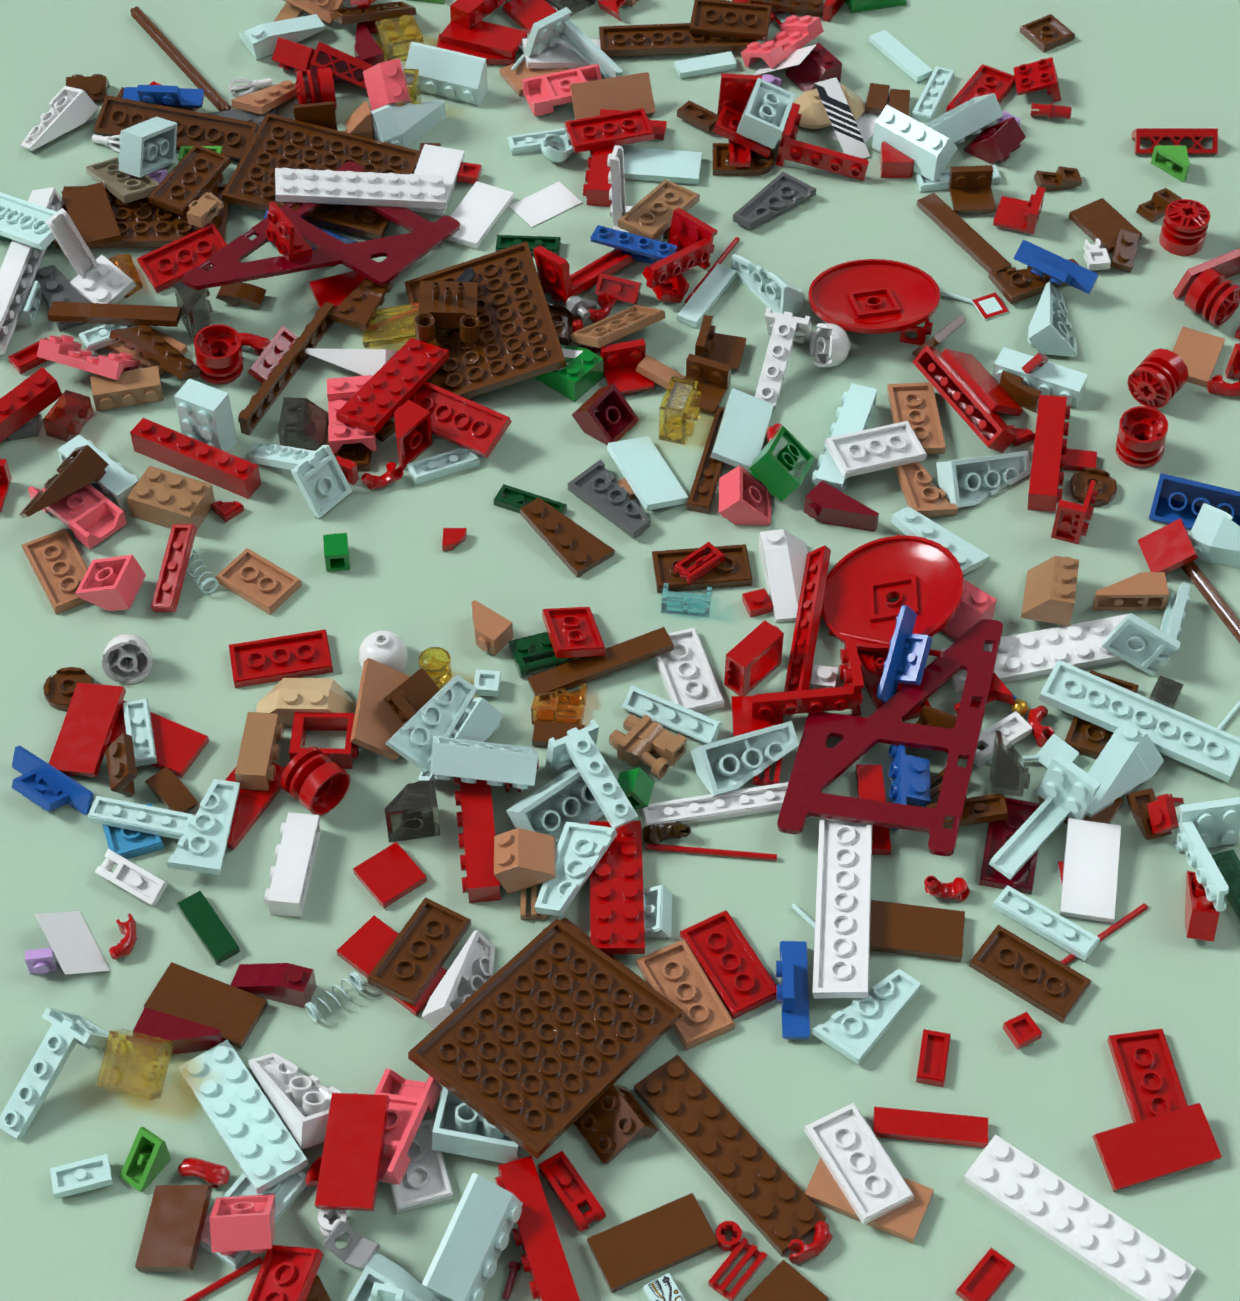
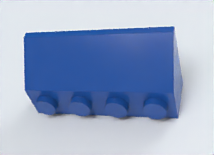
M1160 473L1148 519L1170 524L1181 518L1185 527L1192 529L1205 503L1227 512L1233 517L1232 521L1240 526V491Z

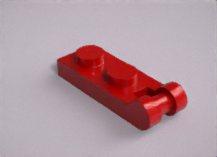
M563 1150L538 1164L539 1172L566 1209L579 1232L582 1233L587 1230L592 1222H600L606 1218L604 1209ZM587 1205L590 1210L582 1214L579 1208Z

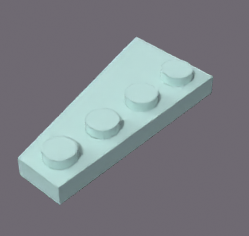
M909 506L891 516L890 522L905 535L930 539L947 548L960 564L963 575L984 565L990 558L989 554Z
M454 676L385 745L424 772L430 771L433 736L450 737L476 693L477 688L461 676Z
M218 779L213 780L200 803L199 810L195 816L193 815L186 833L180 838L174 854H171L167 861V868L215 875L221 874L240 783Z
M573 822L565 823L556 848V878L543 882L534 906L536 913L562 917L617 836L616 829Z
M897 969L872 987V990L869 992V998H856L850 1006L843 1011L839 1010L833 1014L831 1019L823 1025L819 1024L813 1028L812 1034L858 1065L921 988V983L902 970Z

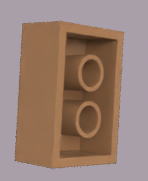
M149 466L128 495L127 501L131 517L170 529L172 524H194L198 530L211 511V504L215 502L212 484Z

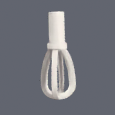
M271 78L257 81L234 79L229 84V90L234 97H241L259 88L271 87L272 80ZM240 82L250 83V84H243V85L233 86L234 83H240ZM251 88L250 90L239 94H236L234 92Z
M120 135L111 137L92 136L93 143L103 144L114 151L120 152V149L112 145H120L119 141H114V139H119Z

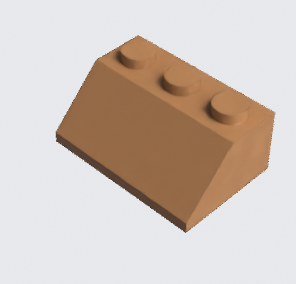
M1054 556L1027 571L1021 618L1070 626L1075 604L1079 568L1078 559Z

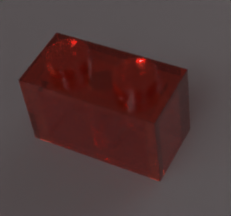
M65 390L43 419L46 435L65 442H69L79 435L82 427L93 416L90 397Z

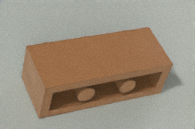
M158 366L123 371L118 380L101 375L90 377L96 411L164 401Z
M247 713L235 770L236 782L240 783V789L269 791L270 781L275 780L276 767L274 761L279 759L280 746L278 741L283 739L284 725L280 724L279 716L276 713Z

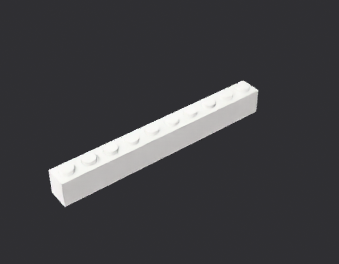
M55 187L32 190L28 200L30 203L56 212L64 204ZM12 240L0 269V355L5 354L46 248L42 251Z

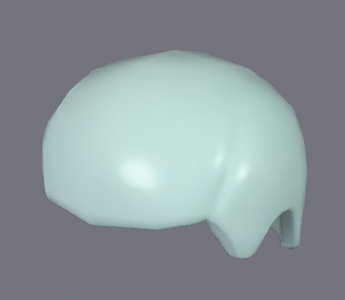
M554 134L547 135L541 143L543 155L549 161L556 163L567 160L573 150L569 139H563Z

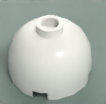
M817 324V331H812L810 337V355L815 356L818 361L814 362V364L819 368L838 366L846 359L850 351V340L845 330L836 324Z
M379 630L369 634L363 640L359 649L361 669L363 670L364 661L370 658L402 673L408 665V650L403 639L388 630Z
M122 634L114 637L107 643L103 651L102 667L105 674L115 682H118V680L127 681L126 684L141 682L150 673L152 651L148 643L141 637L134 634Z

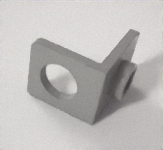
M341 1220L338 1221L323 1242V1245L342 1262L360 1270L365 1269L380 1249L378 1243L362 1238ZM346 1232L349 1237L348 1244L343 1249H338L335 1245V1239L339 1233Z

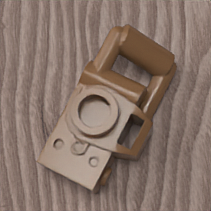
M206 192L198 200L192 201L189 204V211L186 213L188 224L201 228L211 224L213 218L218 216L219 211L224 208L223 201L211 192Z

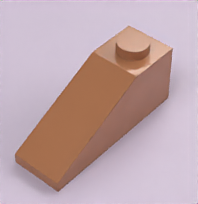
M1141 572L1096 591L1092 610H1165L1169 597L1165 572Z

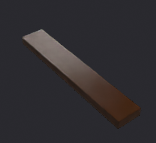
M935 193L917 200V207L988 273L993 270H997L998 273L1006 272L1007 268H1011V264Z
M53 301L48 313V319L55 322L177 327L182 316L181 307Z
M717 407L686 504V510L705 514L710 513L719 478L725 464L722 461L711 458L725 408Z
M662 627L606 648L605 656L582 657L527 678L528 684L538 701L674 650V644L665 628Z

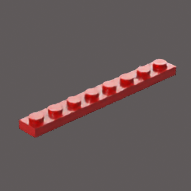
M826 545L807 553L784 692L809 690L831 550Z

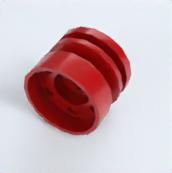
M331 67L317 68V78L312 77L310 69L306 70L307 79H303L301 70L296 71L295 87L299 105L334 102L335 110H337Z
M1180 199L1170 203L1166 208L1159 236L1161 246L1169 253L1178 256H1190L1201 251L1211 218L1207 207L1191 199Z
M1209 268L1202 272L1192 283L1186 294L1184 304L1197 315L1202 314L1206 321L1218 327L1224 324L1239 307L1240 286L1235 285L1231 280L1226 281L1224 275L1213 268Z
M223 324L210 325L201 329L194 338L196 364L201 369L200 377L206 382L216 385L235 381L241 376L243 371L241 336L237 330Z
M1155 349L1129 375L1127 381L1128 389L1133 398L1141 405L1154 409L1163 408L1187 382L1189 376L1188 369L1184 361L1176 353L1168 349Z
M1146 406L1130 408L1124 412L1119 421L1116 441V454L1118 458L1126 465L1134 468H1147L1158 463L1164 454L1168 433V421L1165 415L1157 409Z
M309 747L295 755L287 764L280 782L281 787L294 799L299 800L300 804L313 815L322 816L330 812L341 802L349 789L351 779L344 769L335 762H332L320 749Z

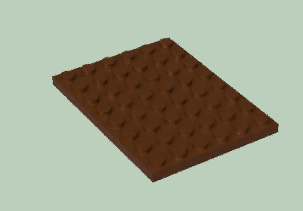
M267 113L221 194L222 201L266 212V210H269L270 202H275L279 208L288 203L276 201L275 168L335 171L346 162H354L362 166L364 172L414 174L422 151ZM321 204L302 218L312 224L371 239L383 238L391 220L364 205ZM295 205L292 209L296 210L299 206Z
M527 242L404 282L411 309L414 311L419 309L420 281L455 282L468 268H472L476 273V278L472 282H478L477 317L480 320V338L474 344H466L460 340V329L435 328V339L429 342V344L449 350V358L430 377L432 384L469 399L567 366Z
M556 918L408 1052V1059L529 1154L538 1159L682 1017L683 1010Z

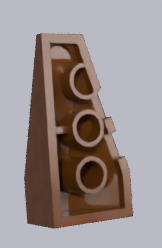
M89 445L75 448L56 469L59 474H55L44 484L46 490L38 492L19 515L22 518L29 517L92 483L94 480L98 482L106 474L104 469L109 464Z

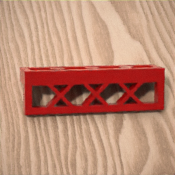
M320 41L310 62V65L317 68L332 65L333 75L366 89L365 80L361 82L355 80L353 72L360 69L365 71L373 67V65ZM320 51L329 56L330 63L322 65L316 62ZM343 61L347 63L349 71L339 73L334 64Z
M1136 128L1132 131V140H1135V154H1153L1154 149L1152 148L1160 145L1158 143L1160 140H1171L1174 143L1173 145L1181 146L1179 144L1181 140H1191L1194 145L1187 149L1188 154L1218 153V128ZM1140 140H1150L1153 145L1149 149H1140ZM1201 140H1212V149H1204L1199 142Z

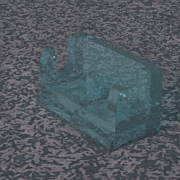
M664 583L661 613L700 617L710 616L712 587H707L706 594L669 591V583Z

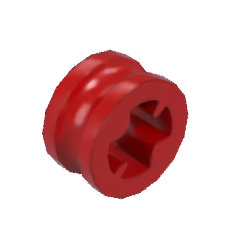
M724 1221L717 1227L716 1238L718 1240V1247L724 1251H733L742 1240V1229L736 1222ZM726 1231L732 1232V1241L725 1240L724 1235H726Z

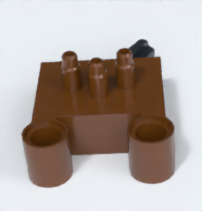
M472 268L466 269L455 282L420 281L419 311L415 317V337L417 340L426 343L435 339V328L460 329V340L466 344H474L479 340L480 320L477 317L478 282H472L476 278V273Z

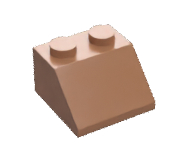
M521 828L494 836V876L508 894L556 878V839L554 836Z

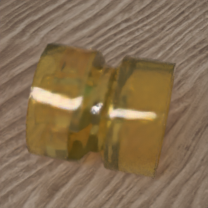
M430 647L421 652L419 656V669L423 668L438 688L442 689L452 679L451 656L449 652L440 647Z

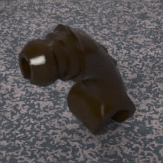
M680 821L647 825L643 828V840L645 843L660 844L663 840L688 837L691 833V828L688 824H683Z

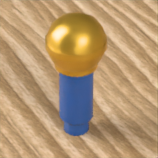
M1012 693L1015 705L1009 704L1012 713L1016 711L1020 716H1024L1029 709L1027 702L1018 699Z

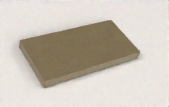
M118 157L86 167V172L98 183L103 182L104 188L124 204L148 197L159 185L149 175L139 178L119 171Z

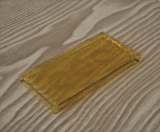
M419 303L377 309L375 319L369 323L370 328L367 332H363L362 343L367 348L407 342L410 338L416 339L415 317L418 315ZM435 328V338L450 336V329Z

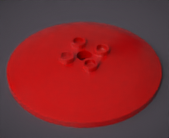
M863 259L841 263L823 271L811 283L808 299L813 312L827 323L836 324L847 331L882 334L906 330L929 319L939 306L940 290L935 280L917 267L893 260Z
M908 535L877 539L848 553L829 572L821 614L830 632L843 643L849 637L840 634L838 631L890 641L895 631L896 618L900 613L901 606L907 605L917 613L912 634L929 635L932 637L951 621L961 605L964 595L963 573L955 556L947 548L930 539ZM892 598H899L896 602H889ZM855 639L857 649L888 652L890 649V645L874 644Z

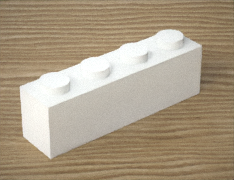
M288 812L286 822L281 824L280 837L282 840L281 844L276 845L275 859L277 861L275 866H271V886L266 888L264 902L268 904L270 915L302 918L322 830L319 815Z

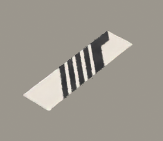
M837 77L814 83L843 152L859 158L870 157Z

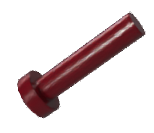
M509 1261L508 1264L510 1271L502 1299L506 1301L510 1298L516 1273L520 1271L522 1266L516 1261Z

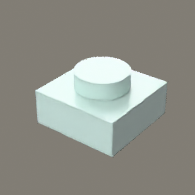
M476 669L473 686L477 688V691L474 695L498 697L501 671Z

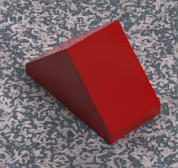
M883 141L880 150L881 178L913 177L915 160Z

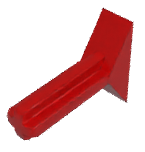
M628 0L597 1L600 9L621 21L619 9Z
M994 672L987 704L998 700L1015 705L1012 693ZM972 700L971 707L979 708L981 700ZM960 702L954 705V710L957 715L959 711Z

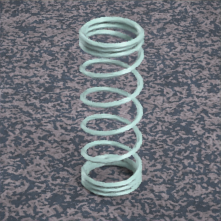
M193 548V554H191L192 556L190 557L189 562L195 557V555L198 558V554ZM196 558L193 562L188 563V565L190 564L187 569L188 573L192 576L193 581L197 583L202 593H212L217 589L219 583L216 578L211 577V572H206L207 566L202 565L203 561ZM201 561V565L199 567L190 570V567L194 562ZM199 568H206L202 574L194 576ZM210 573L209 578L205 579L203 582H199V579L204 574ZM215 581L212 586L203 588L206 583ZM213 587V588H212L211 590H209V591H203V589H209V588Z
M353 971L349 974L351 982L347 979H342L341 987L333 985V994L324 991V1001L315 997L314 1004L311 1002L305 1004V1009L313 1021L318 1022L320 1018H323L316 1006V999L320 1000L328 1008L329 1012H332L326 1002L325 993L331 995L337 1004L341 1006L334 993L335 986L350 1000L345 992L343 980L347 981L357 994H359L357 988L360 991L366 989L365 983L358 973Z

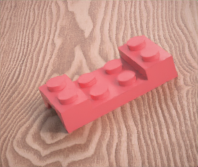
M792 15L787 17L786 21L779 25L781 32L777 33L775 38L763 44L758 42L750 43L741 52L745 67H749L762 58L770 68H774L788 58L795 50L802 48L824 32L820 17H811L810 15L803 17Z
M599 64L522 79V91L534 117L554 113L553 106L571 103L572 98L569 85L602 79Z
M50 335L49 339H40L37 357L114 380H118L123 371L135 370L140 367L141 360L134 359L132 354L120 352V354L109 353V356H93L91 351L81 349L82 343L74 341V337L68 335H61V337Z
M372 375L327 379L328 438L333 454H336L343 444L363 443L371 451H377L376 434L339 422L336 419V413L372 378Z
M91 484L42 509L45 513L50 511L74 532L75 538L89 550L127 524L124 511ZM33 486L29 487L28 491L31 500L38 492H44L46 488L41 490Z
M386 1069L374 1094L388 1095L390 1098L379 1182L400 1185L411 1161L407 1152L425 1112L433 1111L443 1089L441 1084L431 1076L428 1077L426 1082L406 1080L393 1070Z

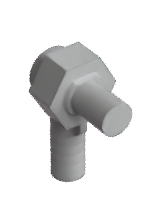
M578 295L571 296L566 301V308L575 317L580 315L583 319H588L590 312L587 309H596L597 302L583 301Z

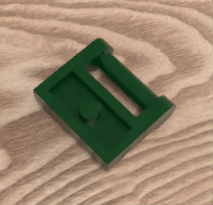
M547 632L508 641L509 650L520 677L528 676L530 672L568 663L567 658H556Z

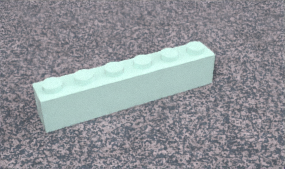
M851 383L849 391H844L841 402L843 406L837 409V422L832 423L830 436L835 437L867 430L876 406L878 389ZM824 445L825 454H820L818 460L819 470H814L811 483L817 486L821 481H824L844 493L849 477L843 478Z

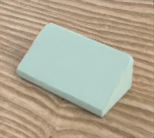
M35 281L29 291L16 324L17 326L31 327L33 325L43 298L39 281Z
M663 884L643 890L645 938H671L672 892Z

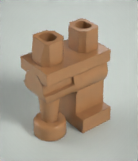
M630 714L623 723V728L628 733L625 735L619 730H615L609 736V744L617 750L618 759L621 761L625 760L632 766L642 763L651 768L653 776L661 779L668 771L669 766L673 767L686 753L687 738L679 733L677 735L672 734L658 722L651 721L652 718L646 714L641 719Z

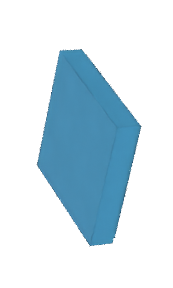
M103 825L108 848L126 859L164 849L161 836Z

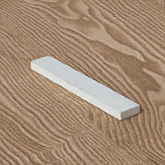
M788 782L734 790L715 796L708 794L650 803L648 807L641 808L644 826L680 821L683 824H694L781 810Z

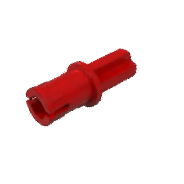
M1032 103L1031 109H1039L1040 111L1031 110L1030 116L1049 117V119L1051 117L1069 119L1072 108L1070 106L1053 105V103H1050V105Z

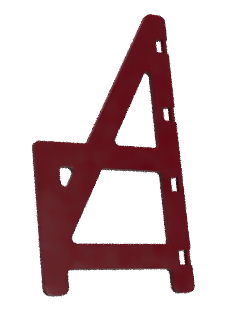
M346 162L335 171L364 172V168L354 162ZM288 202L280 209L306 242L316 249L312 250L311 256L290 262L284 256L240 262L269 242L266 234L268 229V218L266 217L253 226L250 231L240 235L208 257L205 262L183 275V283L194 290H202L343 264L379 286H385L460 229V222L450 216H443L436 222H430L405 207L364 205L411 233L345 244L302 219L323 203ZM295 205H298V209H292ZM252 235L256 236V238L253 240L249 239V237H251ZM378 257H387L381 262H376L372 259ZM209 265L212 267L208 271L204 270Z
M982 619L943 652L942 658L937 657L924 669L920 685L906 684L869 717L828 712H809L777 821L778 830L787 834H800L804 829L806 819L814 816L925 832L930 834L928 851L931 854L945 857L951 856L956 847L959 826L1002 638V622L990 619ZM985 644H993L992 652L984 651ZM960 670L967 671L955 727L942 728L903 722L908 715ZM972 700H981L979 709L971 707ZM830 737L843 739L833 748L826 747ZM877 743L901 744L906 747L948 753L939 798L935 808L826 794L822 791ZM959 759H968L966 768L957 766ZM945 820H954L952 830L943 828Z

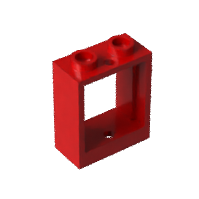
M764 620L726 654L724 685L739 696H746L781 665L784 633L777 626L771 625Z
M294 712L289 749L290 761L295 755L306 749L307 730L347 731L345 749H318L342 769H353L354 759H358L359 746L350 742L355 713Z

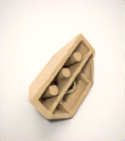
M841 84V89L853 117L857 121L866 113L865 105L860 96ZM817 89L804 91L793 102L800 105L799 113L802 114L800 127L820 129L832 126Z
M283 678L257 703L256 712L276 713L279 716L280 724H283L284 727H293L294 712L355 713L357 704L334 679Z

